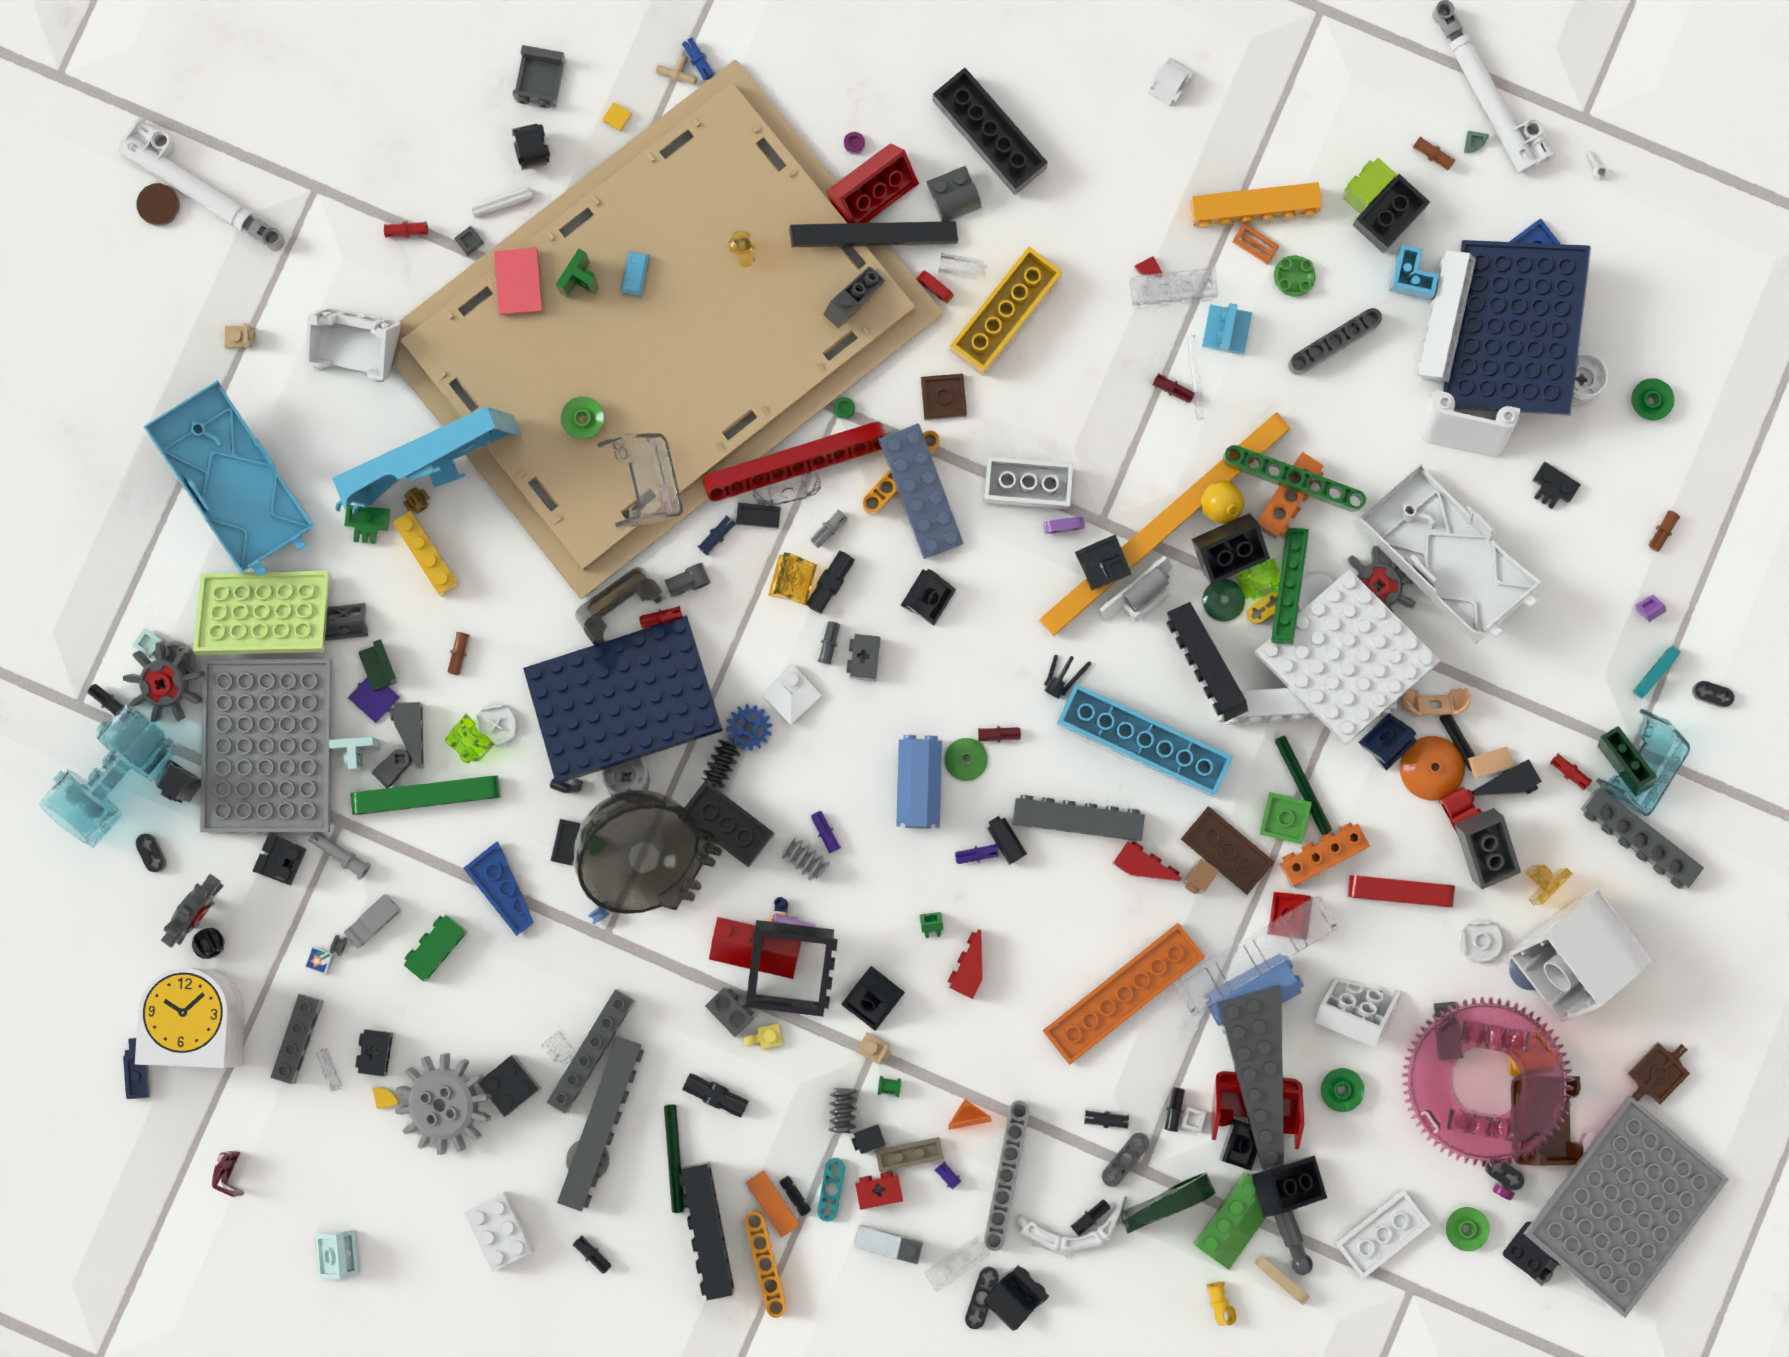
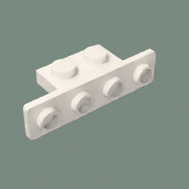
M1166 556L1156 560L1148 570L1140 573L1131 584L1123 587L1114 598L1103 604L1100 612L1106 621L1123 608L1135 621H1138L1169 595L1168 591L1163 588L1137 611L1127 603L1122 595L1155 567L1158 569L1163 568L1168 572L1172 565Z

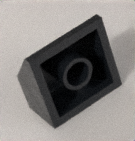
M870 966L841 1005L876 1031L905 992L874 967Z

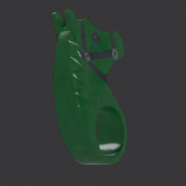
M1207 1172L1198 1174L1174 1185L1152 1199L1122 1211V1223L1125 1225L1127 1233H1131L1143 1226L1188 1209L1213 1196L1216 1191Z

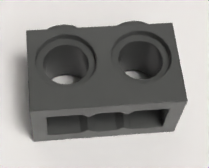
M723 988L705 1007L734 1037H737L754 1020L752 1017L754 1012L750 1008L745 1007L746 1004L742 1006L737 1001L739 996L731 988L728 990ZM721 997H727L730 1001L729 1007L725 1010L718 1006V1000ZM737 1012L742 1013L745 1017L742 1025H736L733 1022V1016Z

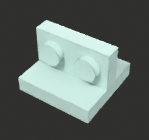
M374 737L329 740V749L336 752L347 751L344 753L345 766L348 765V769L360 772L364 771L363 750L380 749V743Z
M355 1230L315 1234L319 1278L344 1279L348 1278V1276L359 1274Z

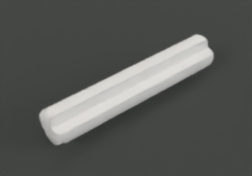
M527 187L472 206V212L474 217L478 218L533 199L531 189Z

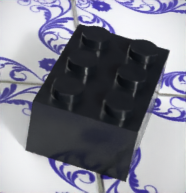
M1398 174L1357 217L1353 226L1384 254L1427 208L1430 201L1403 176Z
M1250 513L1191 539L1203 575L1212 585L1270 559L1259 523Z
M1315 1155L1296 1159L1251 1174L1263 1217L1280 1215L1327 1198Z

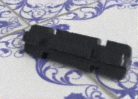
M786 1176L779 1181L783 1189H786L787 1196L793 1205L797 1206L799 1214L801 1216L808 1214L811 1208L804 1202L805 1199L797 1187L793 1186L791 1178Z

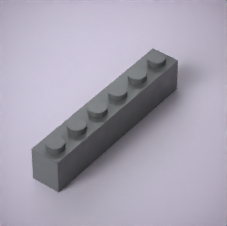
M1020 795V798L1015 799L1012 825L1142 841L1145 814H1140V810L1128 809L1127 812L1119 811V807L1106 806V809H1099L1097 804L1085 803L1083 807L1076 806L1075 801L1063 800V804L1054 803L1055 799L1042 797V801L1033 800V796Z

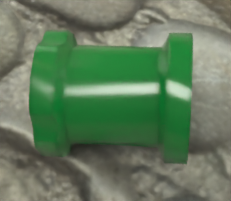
M880 1076L877 1095L890 1094L899 1097L901 1079H886Z

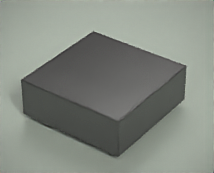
M469 226L454 238L467 256L484 244L472 226Z

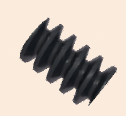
M718 739L722 747H714L718 755L711 754L710 757L714 763L707 762L706 765L711 770H703V774L707 778L701 779L715 786L725 788L726 785L722 780L730 779L726 772L734 771L729 765L737 764L733 757H740L741 754L737 751L736 746Z

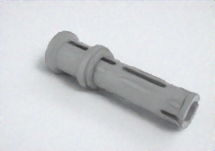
M320 832L312 833L319 841L310 836L308 840L310 843H313L339 861L344 870L348 869L356 874L357 879L361 880L370 869L371 864L369 862H363L356 857L354 852L348 853Z

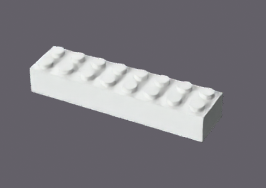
M1289 688L1245 690L1241 692L1247 701L1248 712L1224 722V725H1234L1240 722L1239 720H1246V724L1259 723L1261 719H1267V722H1280L1283 718L1288 717L1289 721H1300L1305 716H1310V720L1319 719ZM1396 702L1380 716L1391 714V711L1397 708ZM1219 715L1218 720L1224 721L1222 716Z

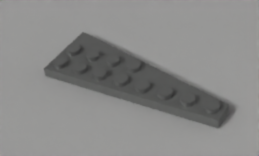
M1278 984L1217 1002L1259 1162L1263 1170L1284 1164L1281 986Z

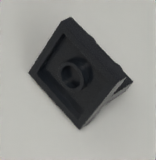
M922 569L901 606L934 626L956 589L934 571Z

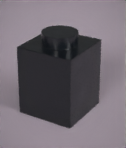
M879 1124L854 1132L855 1137L851 1138L855 1151L860 1150L861 1154L886 1145Z

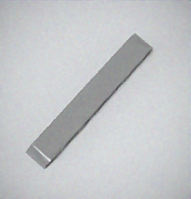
M1021 1100L1014 1101L1010 1105L984 1235V1243L991 1251H998L1003 1247L1029 1117V1107ZM1018 1104L1025 1107V1114L1021 1117H1017L1013 1113L1014 1107ZM1011 1127H1020L1021 1135L1018 1138L1010 1137L1009 1130ZM1008 1148H1014L1017 1151V1156L1012 1160L1005 1157V1151ZM1009 1169L1012 1171L1013 1177L1010 1181H1003L1001 1179V1172L1003 1170ZM1000 1191H1005L1009 1195L1008 1200L1004 1203H1000L996 1199ZM1001 1213L1004 1215L1002 1224L997 1225L992 1222L994 1214ZM991 1235H998L1000 1237V1243L997 1246L988 1244V1238Z

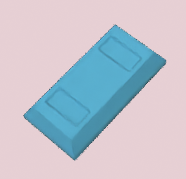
M628 251L621 293L642 296L649 254Z

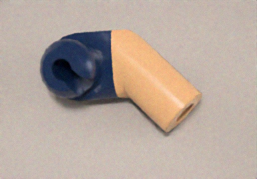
M777 897L774 901V913L787 917L788 902L783 897ZM773 914L766 918L765 921L771 922V918L774 919V917H772Z

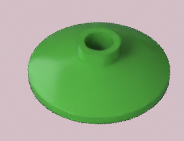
M589 397L571 399L566 403L561 412V424L568 435L576 439H589L595 436L601 430L604 423V413L601 406ZM581 416L587 417L585 423L579 422Z
M958 739L948 747L945 753V766L948 772L958 780H974L986 769L988 761L986 750L982 744L974 739ZM964 755L970 756V762L964 763L962 757Z
M1459 1208L1449 1216L1446 1222L1447 1238L1459 1250H1477L1486 1243L1489 1237V1222L1485 1215L1475 1208ZM1468 1224L1470 1230L1469 1232L1464 1233L1462 1228L1464 1225Z

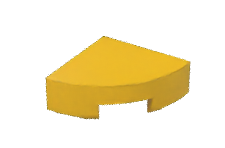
M383 1087L372 1088L377 1109L399 1104L397 1097L390 1090Z

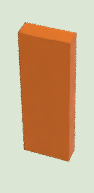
M764 1170L745 1182L781 1237L800 1226Z

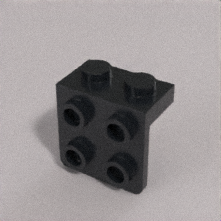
M1528 1221L1503 1251V1256L1528 1274L1536 1283L1543 1286L1544 1283L1551 1280L1553 1271L1560 1264L1523 1234L1531 1224Z
M1017 1265L1008 1271L984 1299V1303L1012 1331H1015L1037 1306L1048 1299L1049 1295L1041 1284L1036 1283L1030 1277L1026 1269Z

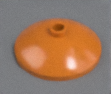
M1426 736L1417 739V742L1401 757V779L1405 787L1418 798L1429 801L1439 800L1457 790L1464 778L1465 764L1462 754L1452 742L1442 737ZM1433 763L1438 765L1437 771L1431 769Z

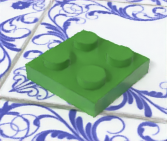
M1269 792L1260 834L1302 844L1312 802Z

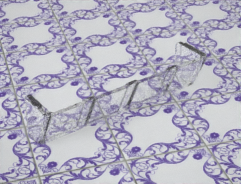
M1316 895L1175 980V986L1191 1015L1195 1016L1201 1010L1332 931L1338 930L1340 927L1322 897Z

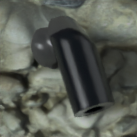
M554 778L550 782L551 789L564 794L579 793L583 785V781L577 778L573 779L571 784L566 782L556 784Z

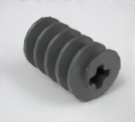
M834 1088L836 1092L830 1093V1096L836 1098V1100L829 1102V1105L834 1106L835 1109L829 1111V1114L834 1115L835 1118L830 1119L829 1122L834 1124L835 1127L829 1128L828 1131L853 1133L850 1130L856 1128V1125L850 1123V1121L857 1119V1116L851 1114V1112L856 1111L857 1107L852 1106L851 1103L857 1102V1098L851 1095L857 1093L858 1090Z

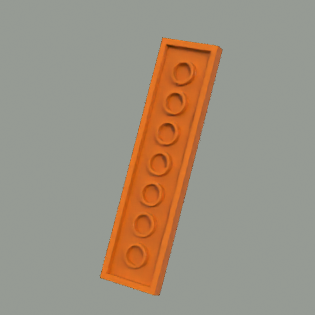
M1177 923L1042 1031L1070 1065L1205 958V956L1181 925Z

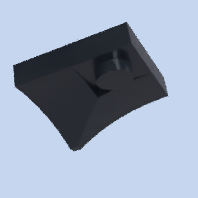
M1116 534L1075 552L1091 591L1132 575Z

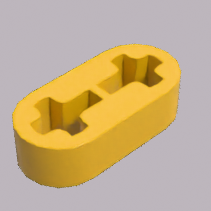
M1278 592L1267 594L1247 610L1246 615L1250 623L1260 624L1275 614L1276 606L1272 605L1267 608L1266 605L1271 601L1269 597L1277 598ZM1263 608L1265 610L1260 614L1261 619L1257 617L1252 618V609L1258 611Z

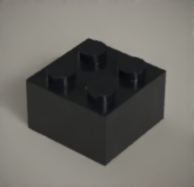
M515 1054L508 1057L478 1083L485 1093L492 1095L490 1100L504 1117L510 1115L541 1089Z

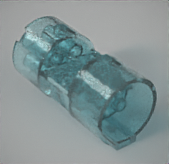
M127 703L121 707L108 722L103 721L96 729L98 732L96 738L109 750L102 760L103 765L101 768L98 769L96 767L89 774L88 781L68 768L65 772L59 771L52 780L55 782L53 787L38 803L56 823L92 848L100 842L122 816V811L106 796L130 769H133L152 782L180 749L179 745L171 738L166 740L164 731L138 710L132 712L131 706Z

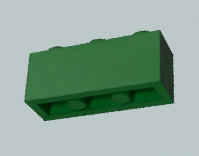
M449 915L439 916L433 923L435 928L430 934L426 932L418 941L420 943L419 947L416 950L412 949L404 958L406 960L404 966L423 982H426L468 933L465 928Z

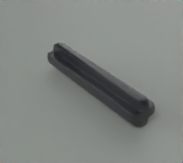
M1452 714L1441 715L1439 718L1462 754L1467 767L1472 771L1468 758L1475 756L1473 750Z

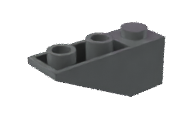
M869 266L830 301L823 315L837 328H840L884 283L885 279Z

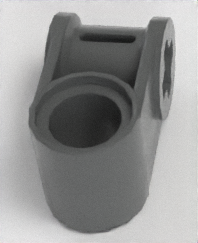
M404 749L393 751L372 771V775L386 788H389L411 765L412 758L409 752ZM398 754L405 755L403 758L405 763H398Z

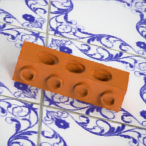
M1304 452L1300 454L1293 465L1319 476L1324 474L1321 471L1324 465ZM1296 474L1289 475V480L1292 483H1299ZM1279 486L1257 520L1261 531L1274 539L1279 535L1283 537L1289 528L1286 523L1290 517L1295 519L1301 509L1298 507L1301 500L1306 502L1309 496ZM1287 492L1294 493L1296 501H1288L1285 494ZM1274 511H1283L1284 519L1279 520L1275 518Z

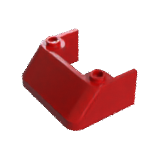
M1221 1071L1216 1075L1211 1114L1212 1140H1216L1219 1126L1224 1127L1232 1124L1233 1116L1247 1117L1236 1072ZM1283 1077V1133L1294 1134L1295 1149L1299 1150L1305 1124L1303 1086L1296 1079Z

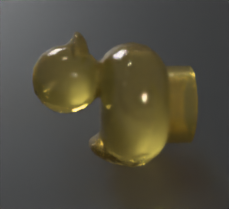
M746 231L734 232L733 237L728 241L729 251L735 255H740L738 262L742 267H750L755 262V258L751 256L755 246L750 239V234Z

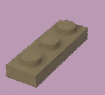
M939 1137L875 1150L879 1172L944 1159Z

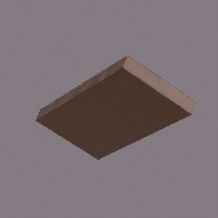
M1209 806L1180 839L1206 862L1218 869L1224 877L1246 895L1249 894L1275 862Z

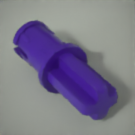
M818 811L812 814L811 819L819 832L818 837L822 838L828 853L830 854L840 849L841 846L832 832L834 829L830 828L823 812Z
M996 844L977 847L976 845L972 849L956 851L955 860L957 864L973 861L980 863V860L998 858V848Z

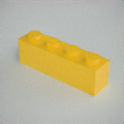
M409 511L393 521L394 526L441 597L460 586L413 512Z

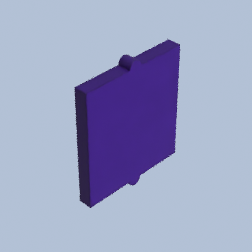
M368 677L362 683H358V687L348 697L375 723L386 712H390V707L400 698L390 687L373 691Z

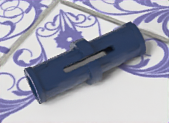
M727 515L715 529L712 528L709 531L710 534L697 546L702 551L706 545H709L703 551L705 555L708 556L719 542L722 543L724 541L723 537L736 525L731 520L725 526L730 520Z

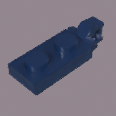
M136 1038L128 1039L129 1050H125V1055L123 1056L126 1099L150 1097L148 1065L135 1064Z

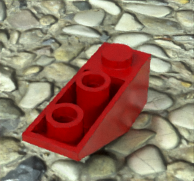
M1135 841L1132 843L1126 842L1112 863L1129 876L1177 882L1182 879L1178 876L1180 873L1178 870L1170 865L1168 868L1160 863L1162 860L1153 853L1150 855L1142 851L1144 847Z
M979 929L976 933L972 931L967 941L970 946L967 952L962 951L957 961L960 966L957 972L952 971L947 981L951 983L949 988L971 999L974 998L982 982L981 930Z

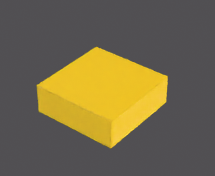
M613 102L602 120L621 132L632 116V113Z

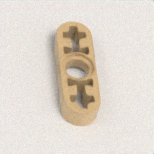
M1262 1255L1255 1262V1265L1302 1305L1308 1301L1310 1296Z

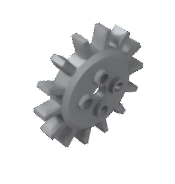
M450 1053L440 1054L439 1069H435L430 1056L423 1057L420 1060L425 1074L421 1075L413 1067L405 1070V1074L414 1082L412 1088L408 1086L396 1088L395 1092L408 1096L409 1102L408 1105L395 1109V1113L400 1115L410 1113L413 1122L402 1131L404 1134H408L418 1128L423 1133L419 1140L418 1148L427 1147L431 1138L437 1139V1155H442L447 1152V1139H452L458 1153L466 1149L461 1134L465 1132L474 1141L482 1137V1134L472 1124L475 1120L480 1122L491 1120L489 1114L478 1111V1102H486L492 1098V1095L490 1093L477 1095L474 1085L482 1081L484 1078L482 1073L474 1075L470 1079L463 1075L469 1064L468 1059L460 1060L454 1070L450 1069ZM444 1088L448 1090L447 1096L443 1093ZM425 1094L429 1097L428 1101L425 1100ZM438 1099H442L445 1102V1109L443 1111L437 1108L436 1103ZM450 1110L454 1112L453 1117H451L449 1114ZM431 1115H433L435 1118L434 1122L431 1121Z

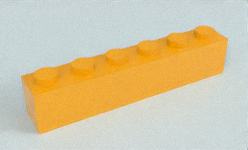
M1319 182L1192 196L1190 201L1193 226L1199 225V228L1211 227L1215 223L1227 226L1233 224L1234 221L1251 223L1254 219L1261 218L1262 221H1271L1275 217L1283 216L1284 219H1290L1298 214H1304V216L1309 217L1317 215V212H1320L1322 208Z

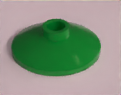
M1649 378L1636 385L1632 392L1631 403L1633 409L1640 417L1656 421L1666 417L1671 412L1674 406V394L1666 382L1657 378ZM1649 397L1654 399V404L1648 403Z
M1338 1068L1332 1070L1324 1077L1321 1083V1096L1325 1104L1332 1110L1348 1112L1359 1106L1363 1100L1364 1084L1360 1076L1354 1071ZM1339 1086L1345 1087L1343 1094L1338 1093Z

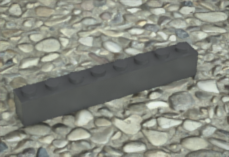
M619 1036L616 1037L558 1198V1204L581 1212L583 1208L588 1209L592 1198L591 1195H588L591 1186L596 1187L600 1176L596 1174L598 1166L603 1167L607 1154L603 1153L605 1146L611 1145L615 1134L611 1132L613 1124L618 1125L622 1112L618 1111L621 1103L625 1104L629 1095V1091H626L628 1082L633 1083L637 1073L633 1068L636 1061L640 1063L644 1050L641 1049V1044Z

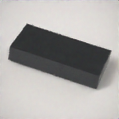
M738 503L736 525L779 529L781 507Z
M560 819L550 861L573 865L581 823Z

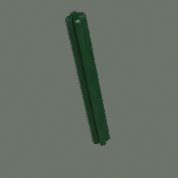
M1286 736L1277 738L1275 743L1303 799L1312 802L1310 813L1320 833L1324 835L1331 832L1332 827Z
M668 1104L664 1106L671 1209L672 1213L684 1212L683 1187H681L679 1181L681 1161L677 1108L675 1104Z

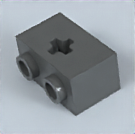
M855 634L854 639H850L849 652H853L852 660L847 661L846 673H850L851 679L876 681L880 636ZM862 652H866V656L869 657V659H865V663H861L860 658H857V656H861Z

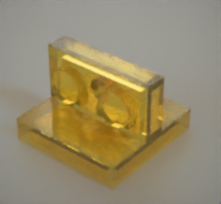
M784 552L783 555L779 554L768 596L806 605L817 564L791 553Z
M1537 864L1530 866L1525 873L1539 888L1528 900L1533 905L1544 904L1573 873L1568 868L1557 869L1552 873L1545 865L1540 866Z

